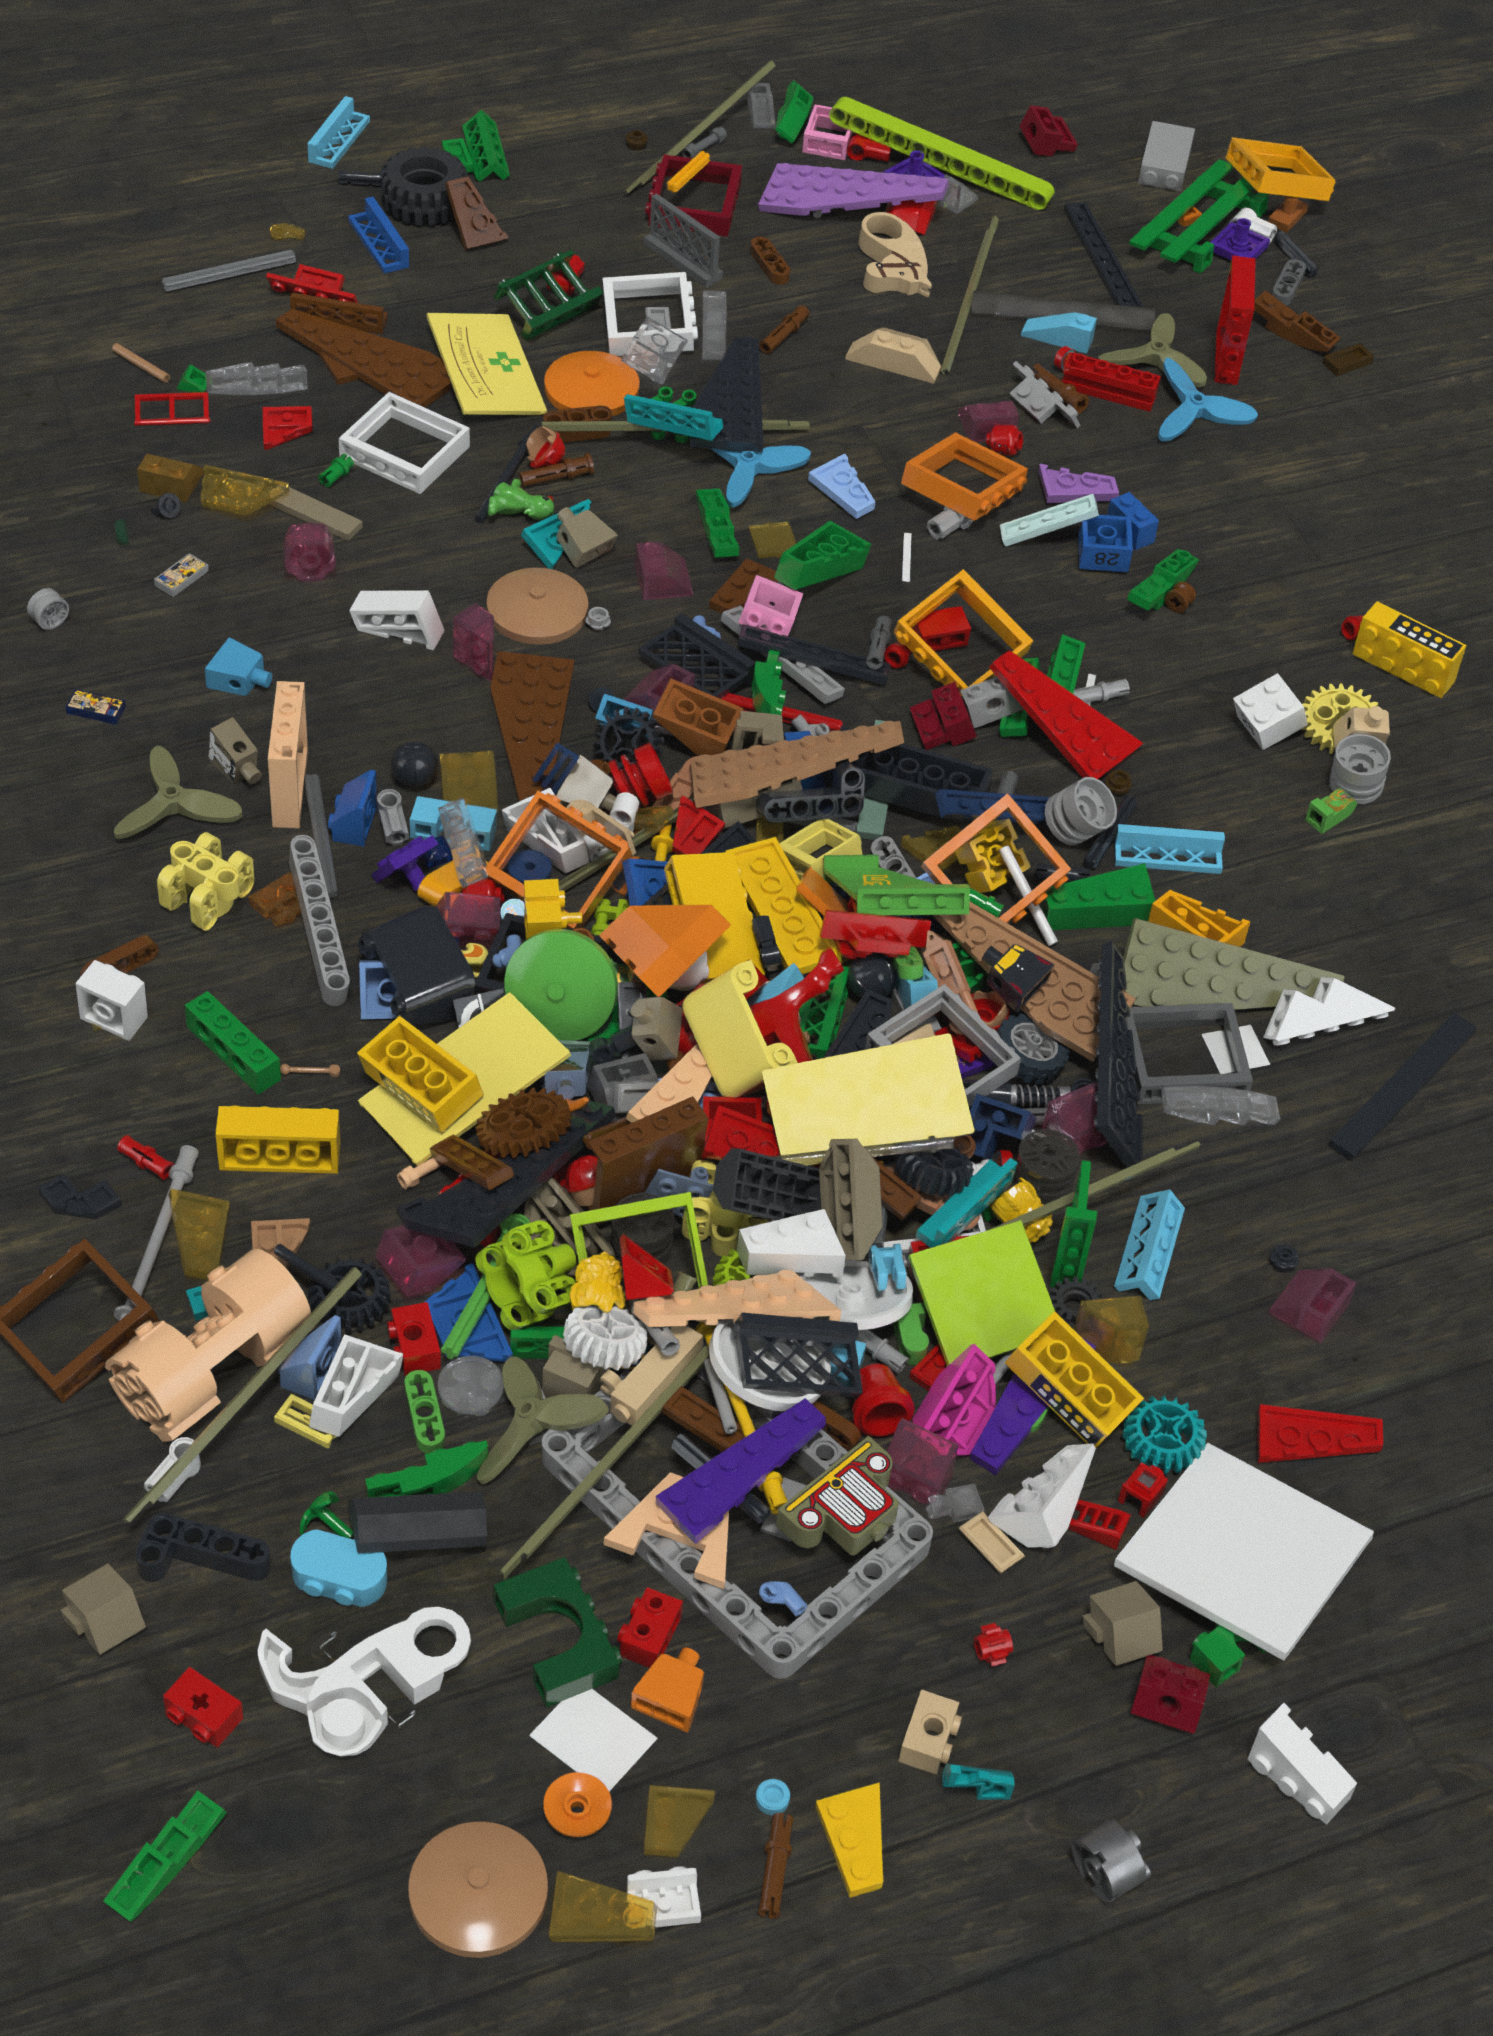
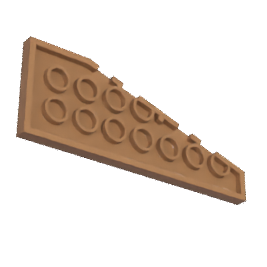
M885 721L880 725L858 726L853 730L831 731L820 736L808 735L798 740H781L775 744L765 746L754 745L743 750H727L721 754L700 755L697 758L691 759L696 808L752 798L758 795L757 790L769 786L771 790L780 788L781 783L785 780L799 781L835 768V763L847 759L848 762L858 760V756L866 751L877 753L903 744L904 738L900 721Z
M969 902V914L933 915L988 974L992 966L983 961L982 956L990 946L1004 954L1013 944H1018L1052 962L1054 968L1049 981L1028 1001L1022 1010L1045 1034L1092 1062L1095 1061L1097 1058L1096 1047L1099 1045L1097 1023H1100V1013L1097 1003L1100 1000L1101 994L1098 986V979L1100 977L972 902ZM1122 991L1127 1005L1131 1009L1136 998Z

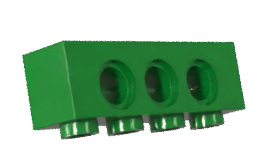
M206 991L185 1004L187 1028L258 1095L281 1081L279 1057L211 993Z

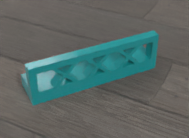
M629 394L624 397L628 423L711 441L723 429L722 419L714 418L710 411Z
M1010 1158L1000 1167L990 1159L970 1178L971 1182L968 1187L964 1186L961 1193H955L917 1230L916 1237L930 1248L952 1242L1012 1183L1018 1163Z

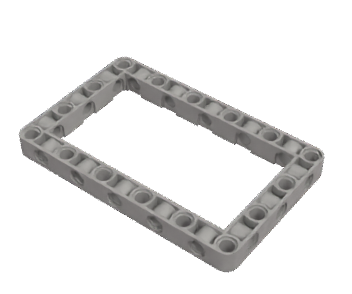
M698 1323L687 1324L693 1330L698 1325ZM703 1339L702 1349L707 1345L705 1339ZM703 1365L696 1375L711 1388L705 1366ZM631 1371L621 1373L619 1375L621 1380H624ZM602 1390L598 1391L595 1396L601 1398L609 1410L607 1415L600 1421L564 1431L550 1429L542 1438V1464L571 1492L600 1462V1460L596 1462L588 1452L626 1423L616 1419L610 1412L611 1396ZM744 1400L753 1425L757 1429L785 1412L765 1409ZM821 1429L797 1452L793 1453L790 1458L811 1477L816 1479L848 1452ZM610 1470L581 1499L612 1530L640 1503L626 1489V1484ZM887 1486L886 1490L899 1501L895 1523L888 1528L887 1533L882 1538L885 1543L879 1549L874 1548L849 1569L847 1576L835 1587L832 1588L830 1586L788 1627H777L761 1612V1608L734 1583L731 1585L725 1580V1587L722 1589L695 1579L694 1573L684 1572L685 1570L695 1572L702 1554L694 1547L649 1531L644 1532L636 1552L763 1670L774 1678L784 1679L794 1674L927 1557L933 1529L927 1520ZM596 1489H604L606 1491L600 1492L596 1491ZM910 1538H917L921 1541H913ZM866 1576H873L877 1579L872 1580L867 1578ZM730 1612H738L741 1615L734 1616ZM821 1615H830L833 1618L827 1619ZM783 1654L787 1656V1658L782 1659L776 1657L775 1655Z

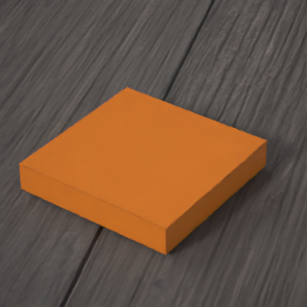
M810 866L803 873L796 888L797 891L823 916L825 910L847 912L849 903Z

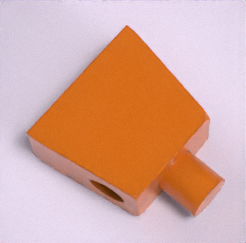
M683 1648L677 1659L667 1654H661L634 1687L631 1708L688 1733L704 1679V1672L695 1667L700 1659L699 1654L690 1648Z

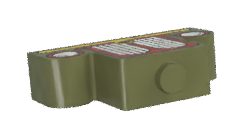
M870 1436L866 1437L778 1509L776 1526L795 1544L803 1548H811L818 1545L824 1531L850 1555H856L873 1540L877 1542L882 1539L887 1533L888 1528L896 1521L899 1501L886 1490V1487L889 1485L893 1463L891 1456Z

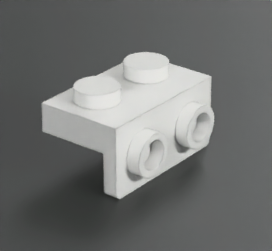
M674 1867L669 1871L660 1872L642 1870L628 1875L626 1893L631 1930L700 1923L701 1912L696 1885V1868Z

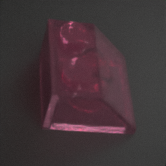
M1013 401L980 403L958 409V415L967 437L974 442L986 441L987 433H991L995 425H1015L1018 427L1019 414Z
M662 542L636 544L635 568L643 600L693 596L685 559Z
M445 892L435 906L440 911L454 937L472 935L478 940H488L491 937L493 938L500 929V897Z
M1097 1081L1048 1102L1042 1135L1048 1139L1046 1144L1059 1162L1069 1157L1075 1158L1082 1152L1093 1147H1101L1107 1142L1103 1134L1097 1131L1094 1123V1117L1097 1115V1104L1095 1101V1093L1098 1092Z
M405 1225L386 1229L375 1255L407 1297L432 1291L466 1260V1257L453 1241L407 1229Z
M901 1418L887 1450L893 1462L888 1486L912 1495L919 1502L936 1506L952 1479L958 1444Z

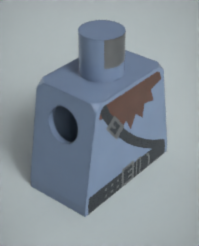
M566 1048L571 1053V1056L537 1080L541 1090L546 1088L547 1094L555 1090L556 1095L562 1094L564 1099L585 1095L590 1076L589 1048Z

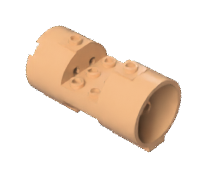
M252 1249L231 1266L224 1268L221 1265L207 1275L209 1280L201 1286V1294L209 1316L194 1325L195 1332L188 1337L165 1323L164 1320L155 1323L149 1320L135 1330L137 1336L131 1339L128 1345L106 1361L105 1368L109 1371L112 1370L113 1376L109 1378V1382L121 1402L137 1420L142 1418L144 1421L151 1423L150 1431L156 1434L162 1442L173 1441L221 1403L216 1395L217 1387L210 1369L236 1349L247 1358L252 1359L257 1367L263 1366L311 1314L306 1296L297 1281L269 1253L260 1249Z

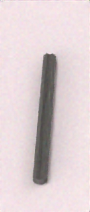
M286 250L162 279V287L165 292L293 264L296 262L295 253L293 250Z
M308 774L305 776V788L313 838L329 898H335L338 895L319 776L317 774Z

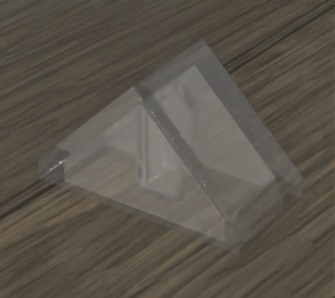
M945 175L944 178L948 179L949 186L943 200L940 201V205L958 214L977 201L979 197L968 187Z

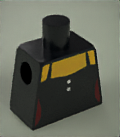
M1013 944L1004 954L990 946L982 956V960L992 966L987 978L988 985L1017 1013L1049 981L1054 968L1052 962L1018 944Z

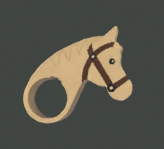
M876 212L867 215L862 221L858 243L861 250L877 262L867 265L863 282L865 289L873 293L899 291L907 295L919 293L929 297L930 292L928 289H931L932 284L927 278V259L923 245L915 231L906 222L893 214ZM872 233L887 234L891 236L892 239L879 238L874 236Z

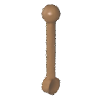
M282 1064L280 1072L283 1075H288L290 1072L329 1073L330 1076L337 1077L340 1075V1067L338 1065H331L329 1068L290 1067L288 1064Z

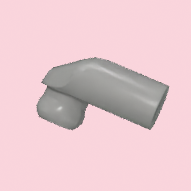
M801 714L791 721V724L798 732L810 731L813 736L825 735L830 732L829 727L824 723L808 724Z

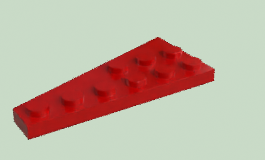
M1011 650L1007 651L989 666L991 671L1083 778L1094 777L1100 779L1143 744V742Z

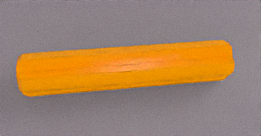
M699 152L667 182L668 191L671 190L673 193H676L710 161L709 153Z

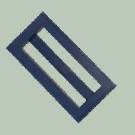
M556 743L534 775L532 781L535 783L538 780L541 781L543 788L546 789L549 786L555 794L580 756ZM559 751L560 753H562L561 757L558 759V761L556 762L548 776H545L543 774L544 771L546 770V768L548 767L556 753ZM567 757L570 758V762L557 781H553L552 778Z

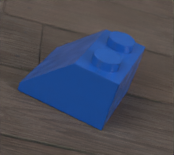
M369 770L346 783L342 794H337L335 814L331 813L328 820V829L332 830V841L365 846L377 810L375 770Z

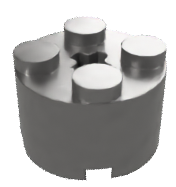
M1114 1819L1106 1821L1074 1841L1076 1844L1072 1846V1854L1083 1879L1090 1876L1096 1884L1091 1890L1099 1899L1106 1903L1120 1897L1151 1877L1150 1869L1138 1851L1141 1848L1138 1836L1132 1830L1126 1832Z

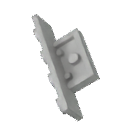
M1017 361L1013 363L1019 376L1023 379L1010 392V395L1040 424L1057 410L1076 428L1080 426L1076 418L1078 413L1070 404L1065 406L1061 396L1056 391L1051 393L1048 390L1049 386L1041 378L1037 380L1034 377V372L1027 365L1022 367Z

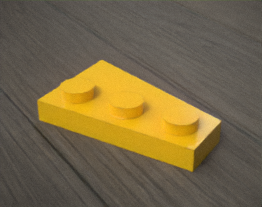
M880 1782L817 1800L815 1808L849 1897L881 1889L883 1885Z

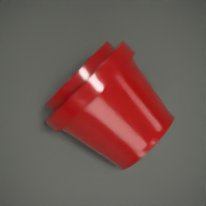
M872 1364L860 1369L863 1394L859 1398H854L852 1417L855 1426L859 1431L870 1436H887L898 1432L910 1422L914 1415L915 1407L911 1395L901 1387L888 1366Z

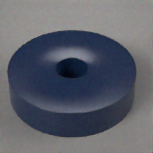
M534 850L520 851L513 855L508 862V875L524 884V880H546L551 878V861L541 852Z

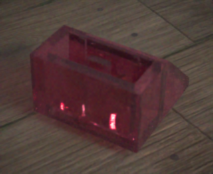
M474 603L453 617V655L457 660L472 668L478 675L491 681L493 676L494 616Z
M675 664L653 670L623 700L655 711L670 679L694 688L695 674Z
M1332 1268L1299 1270L1272 1305L1269 1313L1317 1341L1322 1342L1350 1304L1357 1283Z

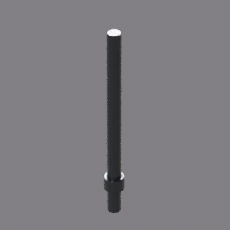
M532 425L528 433L523 435L518 442L516 452L475 515L474 519L477 523H483L487 517L489 499L493 497L497 486L503 482L508 483L528 452L527 440L531 433L539 428L538 426Z

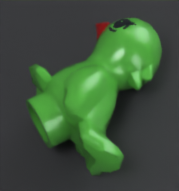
M514 479L510 486L505 482L499 484L494 491L493 497L489 499V516H493L496 513L512 515L524 512V514H528L532 519L542 521L551 517L555 510L552 496H533L520 488V479Z

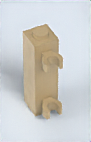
M687 1325L672 1326L670 1331L679 1340L680 1348L676 1353L668 1356L661 1352L657 1343L648 1334L647 1342L654 1347L624 1380H621L615 1372L608 1369L601 1377L604 1383L600 1386V1389L611 1396L610 1412L621 1422H627L633 1426L702 1350L703 1335Z

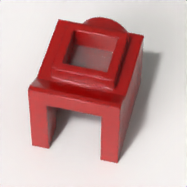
M1141 1462L1129 1479L1122 1484L1118 1502L1123 1505L1128 1499L1129 1494L1142 1501L1139 1516L1145 1518L1164 1494L1168 1479L1164 1477L1163 1471L1157 1466L1150 1465L1148 1467Z

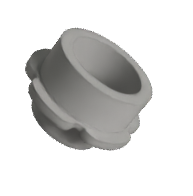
M602 607L590 609L586 617L587 625H591V628L594 630H603L611 623L608 611Z

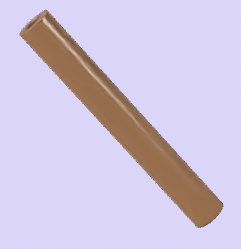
M116 343L113 345L112 351L164 383L170 380L168 373L120 344Z

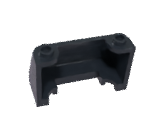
M425 906L363 932L358 940L359 952L366 959H374L378 955L396 988L394 998H392L390 1003L391 1011L396 1018L401 1016L411 1025L457 1020L453 1000L472 995L475 987V977L437 907Z

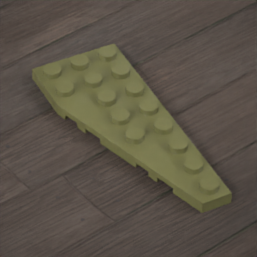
M1133 919L1124 953L1127 989L1124 992L1136 998L1133 1005L1138 1007L1232 1003L1234 1009L1276 1007L1283 989L1296 990L1313 998L1321 977L1335 978L1341 982L1344 980V976L1139 919Z

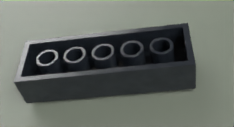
M841 726L839 731L842 732L853 729ZM900 744L877 753L866 751L858 756V760L851 762L864 773V796L941 817L935 796L937 791L946 789L989 793L993 772L992 768L906 744ZM844 759V760H841V761H839V762H836L835 764L837 765L838 763H840V762H842V761H847V759ZM834 768L823 772L825 785L833 787ZM849 771L846 774L845 781L851 779L853 771ZM944 818L965 825H969L974 821L968 819Z

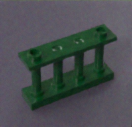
M573 250L565 253L559 252L551 260L510 280L506 278L498 284L494 298L497 301L507 296L525 320V326L521 335L526 341L597 306L604 294L601 288L597 286L591 290L589 288L586 289L569 266L574 255ZM561 269L579 295L573 299L568 297L552 273ZM543 278L559 299L561 305L557 307L550 306L534 282ZM525 287L542 309L543 314L539 316L532 315L515 291Z

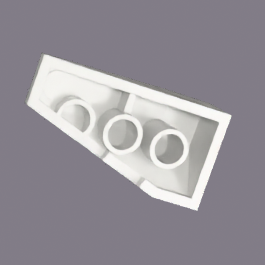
M1094 1444L1067 1445L1043 1465L1044 1472L1034 1478L1028 1477L1022 1482L1023 1489L1015 1496L1008 1493L1000 1500L988 1516L990 1522L1026 1547H1042L1047 1549L1056 1546L1069 1527L1096 1449Z

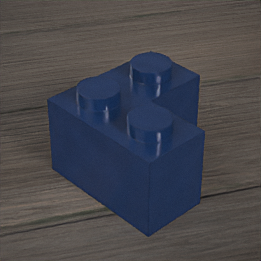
M976 1093L970 1109L974 1132L969 1135L976 1144L975 1153L972 1157L980 1160L992 1159L1000 1136L1027 1145L1037 1118L1030 1111Z

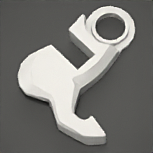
M429 1607L411 1614L406 1621L397 1623L368 1637L352 1647L330 1666L305 1673L292 1672L288 1668L292 1663V1649L267 1629L262 1632L258 1648L260 1671L274 1702L305 1714L308 1717L313 1743L323 1751L341 1757L358 1755L370 1748L388 1724L387 1707L363 1682L382 1668L410 1701L416 1704L440 1690L444 1672L458 1666L468 1654L471 1639L469 1628L461 1616L446 1608ZM436 1625L446 1627L456 1638L455 1645L449 1653L431 1657L424 1655L417 1649L414 1641L416 1635L422 1629Z

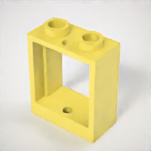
M819 819L779 843L800 880L803 873L810 866L822 878L824 877V855H862L860 835L829 819ZM825 844L833 847V849L817 859L809 855Z

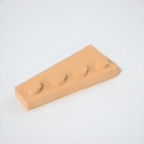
M697 1044L628 1112L627 1120L633 1123L692 1096L699 1102L712 1078V1074Z

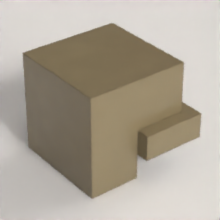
M740 711L739 719L736 720L730 750L748 749L754 745L765 746L784 740L782 715Z
M554 1335L549 1343L548 1361L543 1367L542 1391L545 1398L560 1394L595 1395L601 1390L600 1386L604 1383L601 1377L608 1369L610 1370V1367L605 1370L601 1366L593 1368V1364L588 1362L582 1363L581 1358L573 1357L572 1351L566 1349V1343L563 1342V1338Z
M109 1564L102 1566L62 1590L67 1606L61 1609L64 1620L78 1636L85 1632L88 1642L99 1654L104 1653L146 1628L132 1588Z
M1137 1581L1090 1595L1091 1613L1083 1615V1626L1097 1643L1104 1641V1652L1116 1666L1163 1651L1160 1607Z

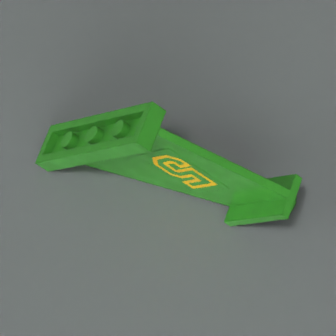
M824 855L823 879L828 883H837L857 901V913L875 915L969 914V884H932L879 867V855Z

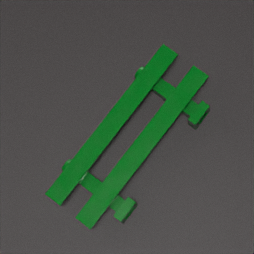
M1219 159L1201 176H1198L1185 191L1151 222L1142 227L1140 232L1129 241V245L1144 251L1150 246L1162 251L1160 257L1174 263L1179 259L1194 264L1193 271L1201 274L1212 263L1214 244L1206 241L1200 246L1197 243L1235 207L1240 209L1250 208L1260 218L1267 211L1269 194L1252 193L1255 188L1244 177L1235 185L1221 181L1234 169V166ZM1204 195L1217 199L1208 210L1178 237L1165 232Z

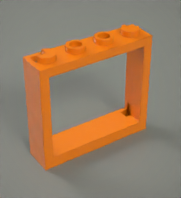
M955 432L906 462L901 484L975 521L984 514L986 515L993 508L998 507L1002 502L1010 499L1019 491L1021 492L1023 485L1027 483L1026 475L1028 468ZM957 459L999 481L976 494L935 473V471Z
M537 791L483 870L486 878L494 879L499 887L502 886L504 890L525 902L524 884L502 870L543 809L547 810L617 854L580 909L582 923L567 924V928H583L623 869L622 862L631 857L632 852L628 846L629 843L618 834H615L613 837L606 833V828L599 822L592 820L590 823L582 818L584 816L583 813L573 806L566 808L559 804L561 800L555 795H551L548 792L545 795Z
M1007 793L925 860L921 867L935 884H952L938 866L1005 811H1008L1057 869L1051 876L999 917V919L1006 923L1012 920L1015 924L1027 914L1024 910L1027 906L1033 903L1036 907L1048 897L1045 892L1049 888L1054 886L1058 889L1068 880L1066 874H1068L1071 868Z

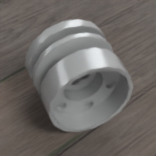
M1353 734L1342 739L1336 747L1329 777L1331 790L1343 789L1357 801V804H1366L1376 800L1384 789L1386 774L1391 760L1390 750L1386 744L1377 737L1367 734Z
M1084 777L1049 797L1045 804L1047 825L1053 835L1067 845H1078L1113 825L1117 816V807L1112 793L1102 781L1094 777Z

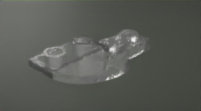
M464 798L450 801L444 806L439 807L438 810L445 838L450 846L461 886L464 888L487 878L485 856Z

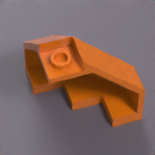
M713 905L629 906L599 936L660 997L731 924Z

